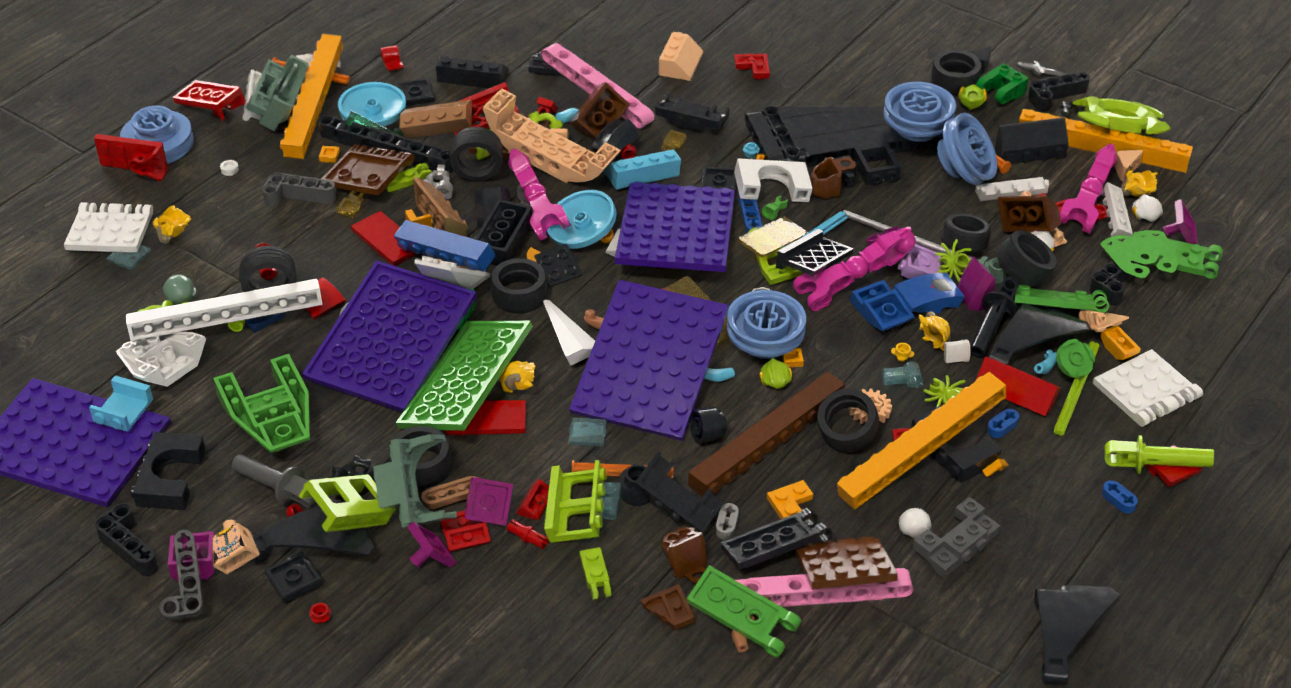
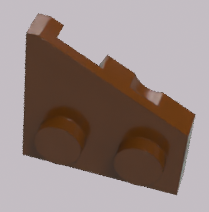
M680 585L641 599L642 606L675 630L696 622L689 604L686 603V598Z

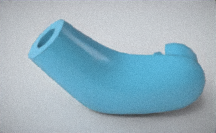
M570 108L559 112L555 118L557 121L561 120L563 124L567 123L579 109Z
M1047 350V354H1044L1045 360L1035 365V372L1039 374L1049 373L1057 362L1056 352Z
M708 368L705 379L721 382L735 377V372L733 368Z

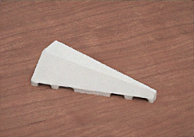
M544 300V305L569 364L573 365L589 358L595 340L550 300Z

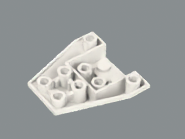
M422 256V259H415V265L422 275L459 287L473 289L491 276V273L459 268L457 263L440 261L439 264V260L432 257Z
M175 332L126 342L116 353L133 377L168 387L198 366L206 338L194 332Z

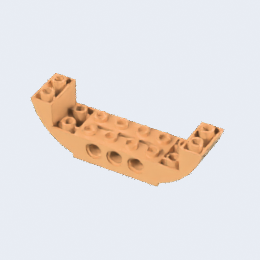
M502 88L483 107L489 127L500 138L501 143L508 149V153L513 148L525 153L529 157L531 165L565 183L569 181L586 182L596 178L620 152L618 148L605 142L596 153H593L514 112L516 96Z

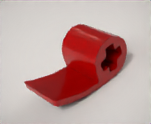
M397 45L380 48L382 61L388 71L404 68L400 61Z

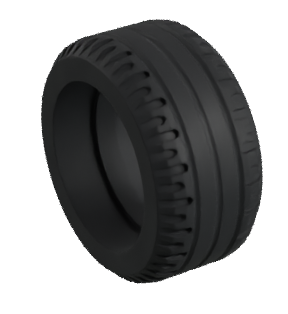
M954 214L945 219L941 239L950 249H952L953 243L957 239L955 251L971 248V251H964L962 253H979L988 246L991 227L985 220L977 216Z

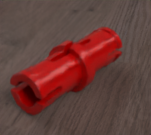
M514 519L511 520L512 523L509 522L507 531L520 537L523 542L532 543L542 550L547 546L549 538L534 531L533 527H527Z

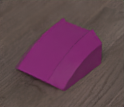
M974 256L967 264L958 288L965 296L962 301L968 306V309L981 311L985 309L982 299L986 293L994 291L996 279Z
M214 531L192 533L197 546L201 579L207 580L214 574ZM171 535L168 568L170 577L179 581L174 546L175 535ZM183 538L182 542L185 551H188L187 538ZM185 559L182 562V566L190 567L193 564V559Z

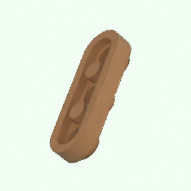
M468 476L426 489L421 495L423 505L427 509H436L467 499L471 477L475 476Z

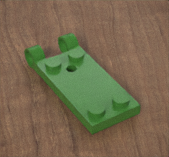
M1168 239L1179 259L1176 270L1201 275L1208 279L1217 277L1219 266L1215 262L1222 258V247L1219 245L1204 247ZM1143 254V259L1149 258L1147 254ZM1160 255L1155 263L1150 264L1157 265V263L1160 261L1161 258H1163V256ZM1204 258L1213 261L1203 264ZM1164 263L1163 266L1165 268H1170L1171 264Z
M1019 285L1014 295L1015 303L1091 310L1105 313L1109 309L1106 294L1101 290H1096L1092 295H1089L1085 291L1070 293L1031 289L1030 286ZM1097 294H1102V295L1104 296V297H1102V296L1097 297V298L1094 300V297H1095ZM1106 304V307L1104 309L1096 308V306L1101 307Z
M710 565L686 600V603L762 646L767 653L774 657H779L785 649L782 641L770 636L778 621L781 622L784 628L793 632L797 630L801 623L800 617L795 613L789 612ZM757 615L758 620L753 621L750 616Z

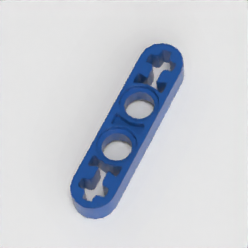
M738 191V200L746 233L753 228L752 225L755 228H759L762 232V222L756 199H740Z

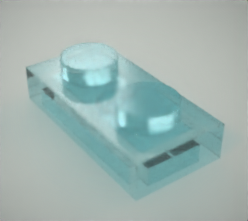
M604 482L605 496H602L604 511L601 512L602 519L616 520L620 497V483Z

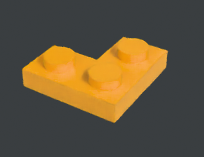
M804 480L767 493V500L780 519L799 513L801 508L798 504L813 499V493Z

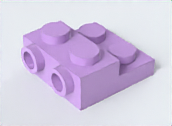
M915 244V247L900 260L898 269L901 270V275L908 279L938 273L941 261H937L941 256H936L937 252Z

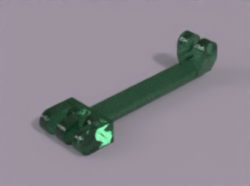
M353 111L350 112L346 120L348 126H351L355 120L368 127L404 137L400 129L395 127L391 131Z

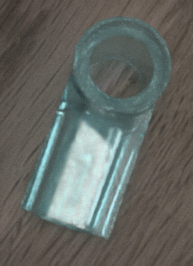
M908 362L903 367L883 368L884 385L906 383L908 387L915 388L923 383L920 365L916 362Z

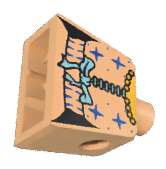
M235 520L225 521L223 523L224 530L213 537V566L225 574L231 573L259 555L251 532L244 526L236 523Z

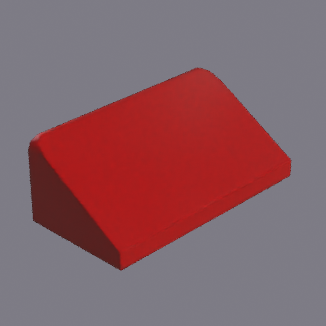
M538 478L530 487L516 514L538 521L547 506L549 485Z

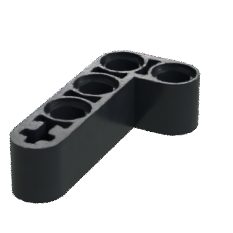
M1077 72L1032 81L1028 99L1037 111L1048 112L1052 100L1086 93L1090 75L1086 72Z
M1112 260L1093 274L1089 291L1091 294L1096 290L1103 291L1106 294L1109 305L1117 306L1121 303L1124 291L1122 282L1130 277L1131 274L1124 272ZM1131 261L1132 264L1136 263V264L1141 265V263H1137V262H1135V261ZM1102 294L1096 295V297H1104Z
M126 503L118 504L96 520L95 527L99 540L141 575L151 576L158 570L155 552L129 531L135 525L131 506Z

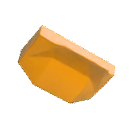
M1118 325L1101 332V339L1105 348L1116 359L1125 360L1140 353L1141 348Z

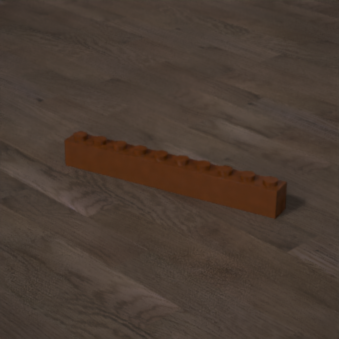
M826 372L689 471L688 486L701 496L704 495L708 488L712 490V494H716L725 484L731 483L736 476L744 473L748 467L759 462L767 453L774 451L778 445L786 442L790 436L800 432L809 422H813L817 418L818 409L824 399L829 394L844 389L845 383L829 372Z

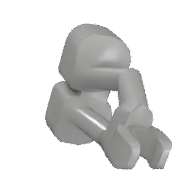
M438 165L437 170L427 175L424 181L434 185L438 191L442 192L445 199L452 197L453 185L449 182L450 174L448 171H445V165ZM433 179L442 180V181H440L439 183H436V182H433Z

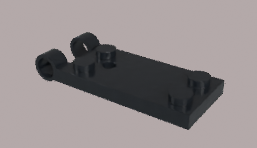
M805 508L799 513L721 542V548L737 568L743 570L817 540L821 543H826L832 538L833 532L825 523H820L810 529V527L817 523L818 516L812 509Z

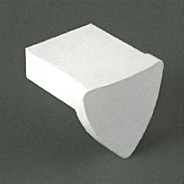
M969 340L944 343V361L946 363L969 362Z

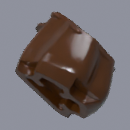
M828 157L825 161L816 165L809 177L812 185V195L825 200L831 197L839 198L841 193V171L856 168L852 158L844 157L834 160L832 157ZM847 161L850 163V166L845 167L840 163Z
M692 527L678 528L675 532L667 533L663 537L661 546L668 564L674 570L673 575L677 578L685 576L692 583H698L701 577L694 578L692 576L696 573H704L706 571L704 567L708 563L706 544L702 532H697Z

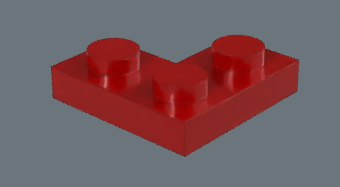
M734 54L735 69H752L753 79L770 77L767 54Z

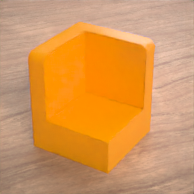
M412 209L405 211L406 220L432 227V217L430 214L416 217Z

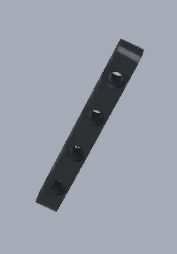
M328 115L318 119L320 135L323 138L351 147L354 144L367 146L369 149L376 147V149L395 150L397 154L399 152L413 153L414 162L411 165L417 166L418 164L425 163L429 166V170L433 171L437 170L438 165H445V171H448L449 174L454 172L450 163V151Z

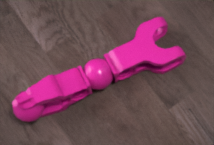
M1110 143L1096 153L1095 161L1087 178L1081 184V190L1077 198L1068 199L1064 202L1060 212L1061 223L1065 224L1071 219L1077 220L1083 225L1082 231L1088 234L1091 233L1099 215L1094 204L1096 199L1102 194L1103 185L1110 169L1117 163L1114 144Z
M514 148L511 149L508 160L509 168L515 173L524 190L526 201L531 204L534 210V214L530 218V224L539 241L547 238L546 232L553 225H561L563 229L571 226L563 207L549 202L545 188L539 183L530 165L529 157Z
M910 227L879 236L876 242L866 247L862 252H859V256L850 257L846 264L843 261L841 264H836L815 276L804 273L794 280L793 288L799 294L813 292L808 296L807 303L812 311H818L828 306L832 301V296L850 285L851 282L853 283L854 278H862L867 274V271L871 273L884 266H892L915 247L916 238L911 232Z

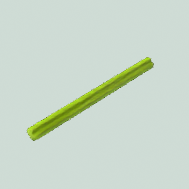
M1091 341L1089 347L1096 357L1099 344ZM1088 374L1074 379L1054 427V434L1064 435Z

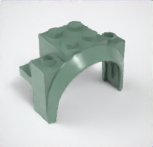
M292 54L284 66L268 59L245 108L261 116L259 124L275 131L278 124L288 120L307 72L308 62Z
M429 434L413 439L391 440L389 446L392 462L373 466L379 508H399V519L402 527H408L413 521L419 525H426L457 517V511L445 513V510L437 512L428 510L419 499L415 471L418 461L428 448L445 442L444 435Z

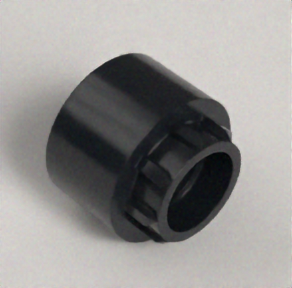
M708 407L691 411L689 420L690 431L696 443L718 441L721 436L725 435L727 421L721 410H717L715 407Z
M640 464L631 465L621 473L620 497L625 503L632 506H643L652 501L649 499L650 496L634 485L646 466Z

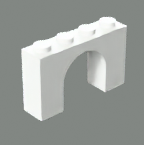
M737 159L734 173L740 199L758 200L761 187L760 180L775 179L788 187L792 201L809 202L812 185L805 162Z

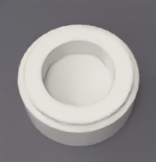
M226 160L220 165L221 173L226 176L234 175L239 170L238 163L233 160Z

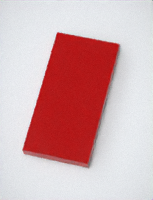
M381 211L351 226V230L393 266L417 255L413 251L403 250L397 245L394 235L400 227Z
M526 400L484 401L465 431L445 430V435L525 433Z

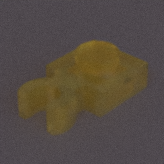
M670 130L664 138L662 152L665 150H675V148L680 149L686 141V134Z
M351 191L349 194L350 198L344 197L337 206V214L354 217L361 207V202L364 200L363 193L355 196V191Z

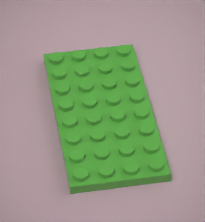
M466 321L431 371L423 386L396 421L398 428L407 429L414 426H428L438 430L465 431L532 329L531 322Z

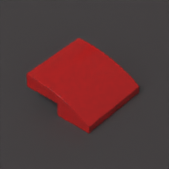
M325 278L318 280L323 305L305 308L313 320L341 306L346 300Z
M1144 464L1153 476L1159 475L1168 487L1199 474L1203 469L1202 467Z
M465 511L457 512L456 518L440 521L449 552L491 543L486 522L464 519Z

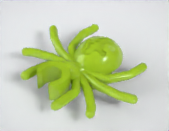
M956 239L953 243L951 254L947 246L941 243V246L948 254H935L936 256H943L937 262L942 261L945 264L938 267L940 269L938 273H948L950 271L949 276L952 278L954 272L957 281L960 282L958 274H963L961 271L965 270L970 261V258L962 252L971 251L972 249L963 248L955 253L958 242Z
M946 375L945 386L942 381L934 378L933 385L930 384L929 390L924 389L923 392L935 397L927 398L924 401L931 402L939 399L937 407L941 405L942 400L943 403H946L950 398H954L961 393L963 388L956 386L964 384L965 380L958 381L950 386V378Z

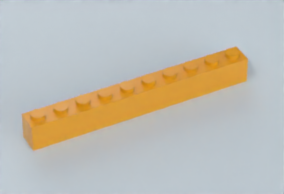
M322 34L320 41H317V50L313 52V61L309 63V71L305 74V82L301 85V93L297 96V104L293 106V115L289 117V126L285 128V137L280 142V149L283 150L284 157L300 159L305 157L343 50L341 36Z
M1023 109L1019 123L1062 117ZM1065 118L1069 147L1097 153L1101 148L1111 143L1115 146V152L1142 150L1141 163L1184 173L1187 171L1193 146L1161 140L1151 136H1143L1133 132L1107 129L1103 126Z
M990 372L980 376L972 385L965 387L961 393L954 398H950L946 404L939 409H935L931 415L924 420H920L909 431L902 433L898 439L887 444L879 453L872 455L864 464L857 466L849 475L842 477L837 483L838 495L854 510L1004 400L1006 398V385Z

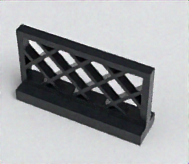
M816 229L778 250L776 268L782 270L789 266L815 276L853 254L854 248L823 237L824 231Z

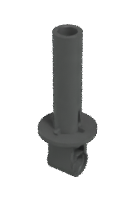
M238 454L233 459V471L275 489V497L279 503L289 505L296 501L307 508H311L315 503L313 497L300 498L298 496L304 488V484L308 481L305 479L302 469L290 467L281 472L243 454Z

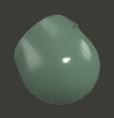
M181 274L173 275L168 278L163 286L165 298L171 301L173 305H179L182 302H193L196 297V289L191 279Z

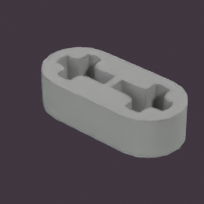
M726 503L720 508L716 523V535L720 539L728 540L735 534L739 509L735 504ZM728 512H731L730 517H726Z

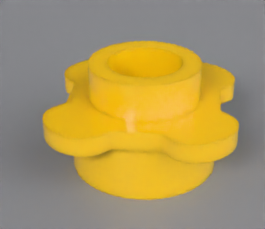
M899 343L896 345V348L891 350V353L897 357L898 361H905L907 358L914 357V352L911 351V347L907 343Z

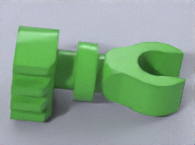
M782 196L776 197L775 202L768 203L762 208L763 216L767 219L775 220L778 216V211L787 207L788 199L781 201Z

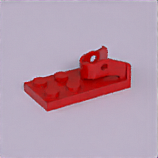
M197 80L172 97L177 104L211 109L213 115L221 118L222 121L225 120L222 108L233 110L246 103L240 87Z
M96 134L94 137L100 166L130 169L136 174L149 176L158 180V182L164 179L169 170L163 142Z

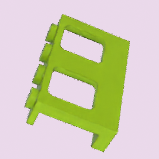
M595 460V467L592 470L563 473L560 465L551 467L544 527L550 543L599 537V530L603 526L601 512L604 511L602 496H605L604 480L607 479L606 469L602 468L599 460ZM593 481L592 497L571 499L572 486L574 484ZM590 512V529L567 531L571 515Z
M369 474L308 480L298 495L300 498L313 497L327 515V519L322 525L326 532L386 525L396 511L395 508H379L376 483ZM366 486L376 499L364 500L357 492H361ZM340 494L346 503L335 504L328 496Z

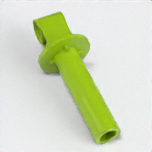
M1138 435L1137 442L1111 440L1104 446L1105 462L1109 466L1136 467L1137 474H1141V468L1144 464L1213 468L1214 464L1213 449L1146 446L1145 442L1143 444L1142 435Z

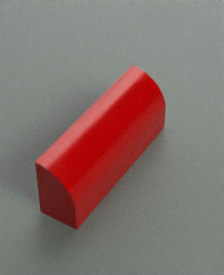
M985 357L976 378L977 380L980 376L990 372L1006 385V400L1043 416L1049 414L1061 390V387L990 357Z

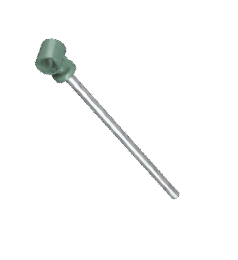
M847 210L843 211L848 219L885 232L884 230L892 228ZM915 236V244L939 253L948 254L941 245ZM983 256L981 260L977 259L996 279L995 283H1001L1007 276L998 258L990 260L989 257Z

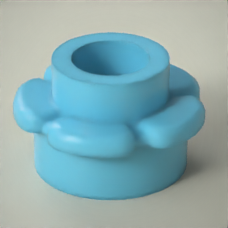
M752 142L747 143L743 148L744 155L748 158L756 157L760 151L758 145Z

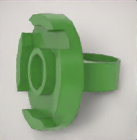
M1072 339L1059 347L1056 353V361L1064 374L1072 378H1081L1092 371L1095 356L1088 344Z

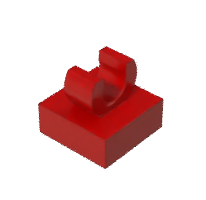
M539 97L536 102L539 106L537 109L539 115L543 111L549 114H556L558 110L554 101Z

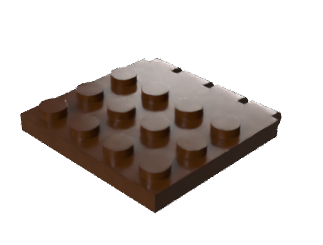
M873 536L861 537L858 540L850 538L840 539L837 542H834V540L826 543L816 542V544L812 542L795 549L796 557L811 589L898 581V573L879 539H874Z

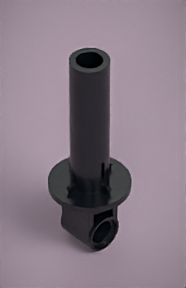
M1005 277L996 291H991L984 295L982 304L987 312L970 345V354L977 358L984 357L1002 318H1011L1015 315L1017 305L1013 297L1019 286L1015 278Z

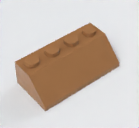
M471 100L405 109L400 114V129L404 136L409 139L459 132L465 128L472 127Z
M413 178L416 206L423 215H431L432 227L467 237V223L461 220L458 212L453 210L450 202L446 201L443 197L442 192L438 191L434 185L422 179Z

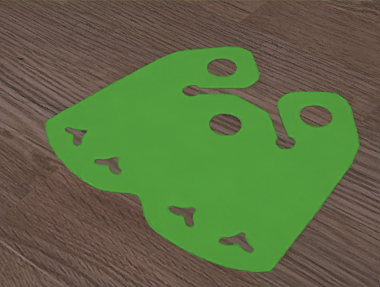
M1146 230L1136 232L1132 236L1117 235L1105 239L1100 244L1124 272L1138 278H1145L1150 270L1146 266L1136 263L1132 264L1131 261L1145 265L1155 263L1161 255L1163 258L1160 259L1156 266L1159 270L1169 273L1176 271L1179 263L1178 256L1165 233L1161 231ZM1147 254L1149 258L1143 259L1141 255ZM1169 263L1171 264V267L1165 268L1163 264ZM1140 268L1143 270V272L1136 273L1135 269Z

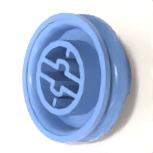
M926 82L903 83L895 86L887 93L885 97L884 118L888 125L898 131L902 137L916 142L927 141L943 133L945 122L955 116L956 102L953 96L940 86Z
M157 105L148 106L137 111L120 132V137L163 142L167 164L186 155L194 142L189 120L178 112Z
M961 113L956 118L947 120L943 128V139L938 142L937 146L938 156L944 169L952 177H962L973 185H978L985 180L992 179L997 172V158L990 137L981 123L968 113Z
M772 290L752 291L738 297L729 307L727 334L735 346L754 357L771 359L789 353L801 344L805 336L806 313L804 308L797 300L787 294Z

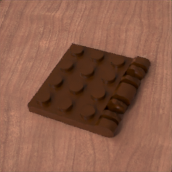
M354 144L321 179L333 181L335 188L380 195L407 165L410 166L414 162V154L399 152L397 154L395 150L376 149V147L369 149L367 146Z

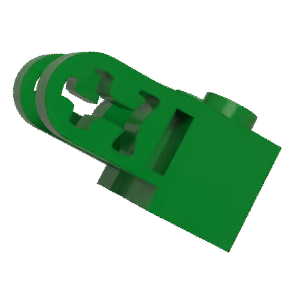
M1003 63L982 76L976 85L981 89H985L986 92L993 88L997 89L995 100L1003 105L1012 99L1017 100L1026 94L1029 78Z

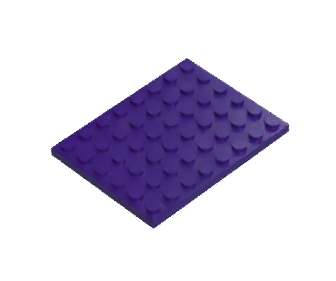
M642 182L630 184L614 264L726 272L735 190L729 188H703L692 185L646 184Z
M376 260L302 373L303 379L403 413L427 380L476 299L477 294L475 291Z
M618 280L570 405V413L683 441L689 425L691 411L696 405L729 306L723 303Z
M32 378L0 416V475L109 507L140 466L143 456L147 455L148 443L152 440L154 433H164L171 424L170 417L145 410L128 432L107 425L97 424L93 422L89 407L93 405L101 408L108 399Z

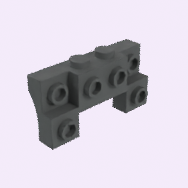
M968 497L955 508L954 516L962 521L959 525L942 538H939L927 529L914 539L912 549L922 555L931 564L936 573L945 578L964 561L968 562L978 550H983L986 544L999 534L1000 525L984 514L985 508Z

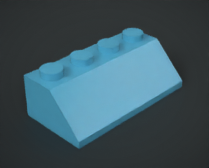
M673 149L611 162L603 171L615 189L629 187L634 182L649 183L679 176L681 158Z

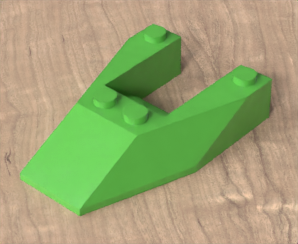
M289 354L270 360L273 377L278 387L244 397L233 372L213 378L216 394L230 418L270 453L310 440L309 392Z

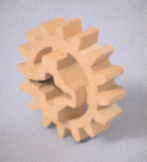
M862 389V392L866 393L874 402L879 420L885 423L886 418H890L892 410L891 400L886 399V394L880 395L879 390L875 393L872 389L869 392ZM848 407L850 410L849 414L854 415L853 420L860 419V424L868 420V415L865 411L859 408Z

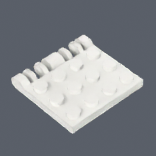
M80 203L78 214L64 243L65 250L138 252L153 215L152 205H137L135 214H131V204H126L124 208L123 204H109L108 206L107 203H102L100 212H96V203H91L90 205L89 203Z
M1152 349L1095 377L1093 380V384L1141 427L1155 421L1156 415L1161 418L1165 414H1169L1186 404L1185 400L1190 403L1203 396V391L1197 384L1189 382Z

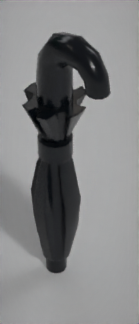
M1072 101L1062 102V106H1060L1061 115L1063 117L1069 116L1071 113L1070 109L1078 107V105L1073 104Z

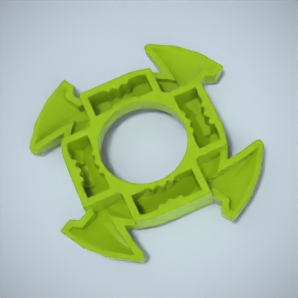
M1094 96L1073 101L1075 105L1085 106V112H1078V117L1107 129L1141 133V130L1144 129L1146 134H1159L1170 130V126L1166 122L1157 119V117L1163 118L1164 114L1141 103L1118 99H1098V97Z

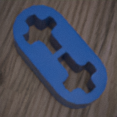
M1005 409L989 421L988 434L994 438L1003 437L1018 425L1019 413L1014 409Z
M1116 481L1104 483L1102 496L1123 513H1133L1136 510L1138 499L1133 493Z

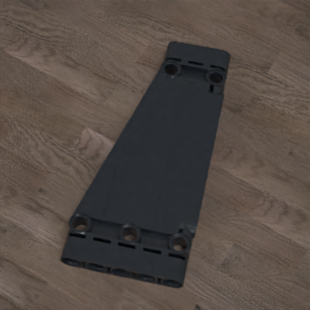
M768 106L764 111L745 114L746 127L754 143L758 145L759 153L764 155L763 160L805 162L807 167L816 166L828 157L835 159L849 155L853 160V151L856 146L887 142L891 151L897 153L911 150L914 146L925 148L928 146V143L939 142L943 139V133L934 136L930 140L919 142L902 137L898 131L886 122L884 118L885 106Z

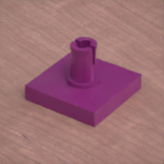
M1182 199L1175 201L1176 222L1165 225L1163 227L1167 237L1181 232L1187 243L1198 245L1196 223Z
M471 477L464 519L506 526L513 484Z
M414 521L407 527L421 546L409 558L415 566L420 567L429 556L450 568L457 563L437 534Z

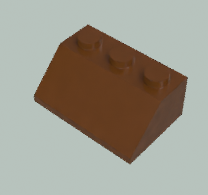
M607 82L597 85L569 123L581 134L595 140L607 124L615 118L619 120L630 104Z
M1048 196L997 197L1003 232H1015L1017 230L1026 232L1052 231L1061 225L1059 207Z

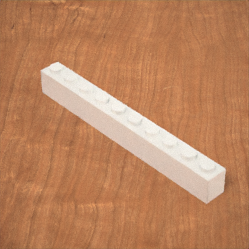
M313 279L126 314V323L130 340L133 341L323 304L318 280Z

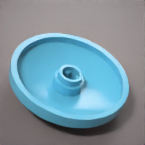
M368 82L346 90L339 98L338 109L341 118L344 120L378 128L392 124L400 118V114L406 109V99L403 92L391 84Z
M584 190L573 193L557 203L563 207L571 226L563 229L561 225H553L548 228L547 232L552 241L558 246L566 243L569 249L589 246L602 239L613 227L617 214L612 199L601 191Z

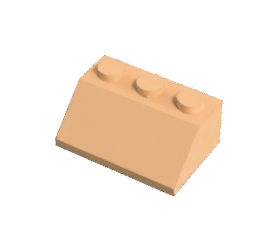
M672 32L659 58V75L690 81L703 55V50L688 34Z

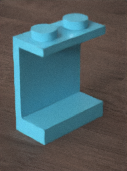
M114 376L111 380L114 391L101 408L91 405L89 409L93 422L128 432L152 402L153 396L150 385Z

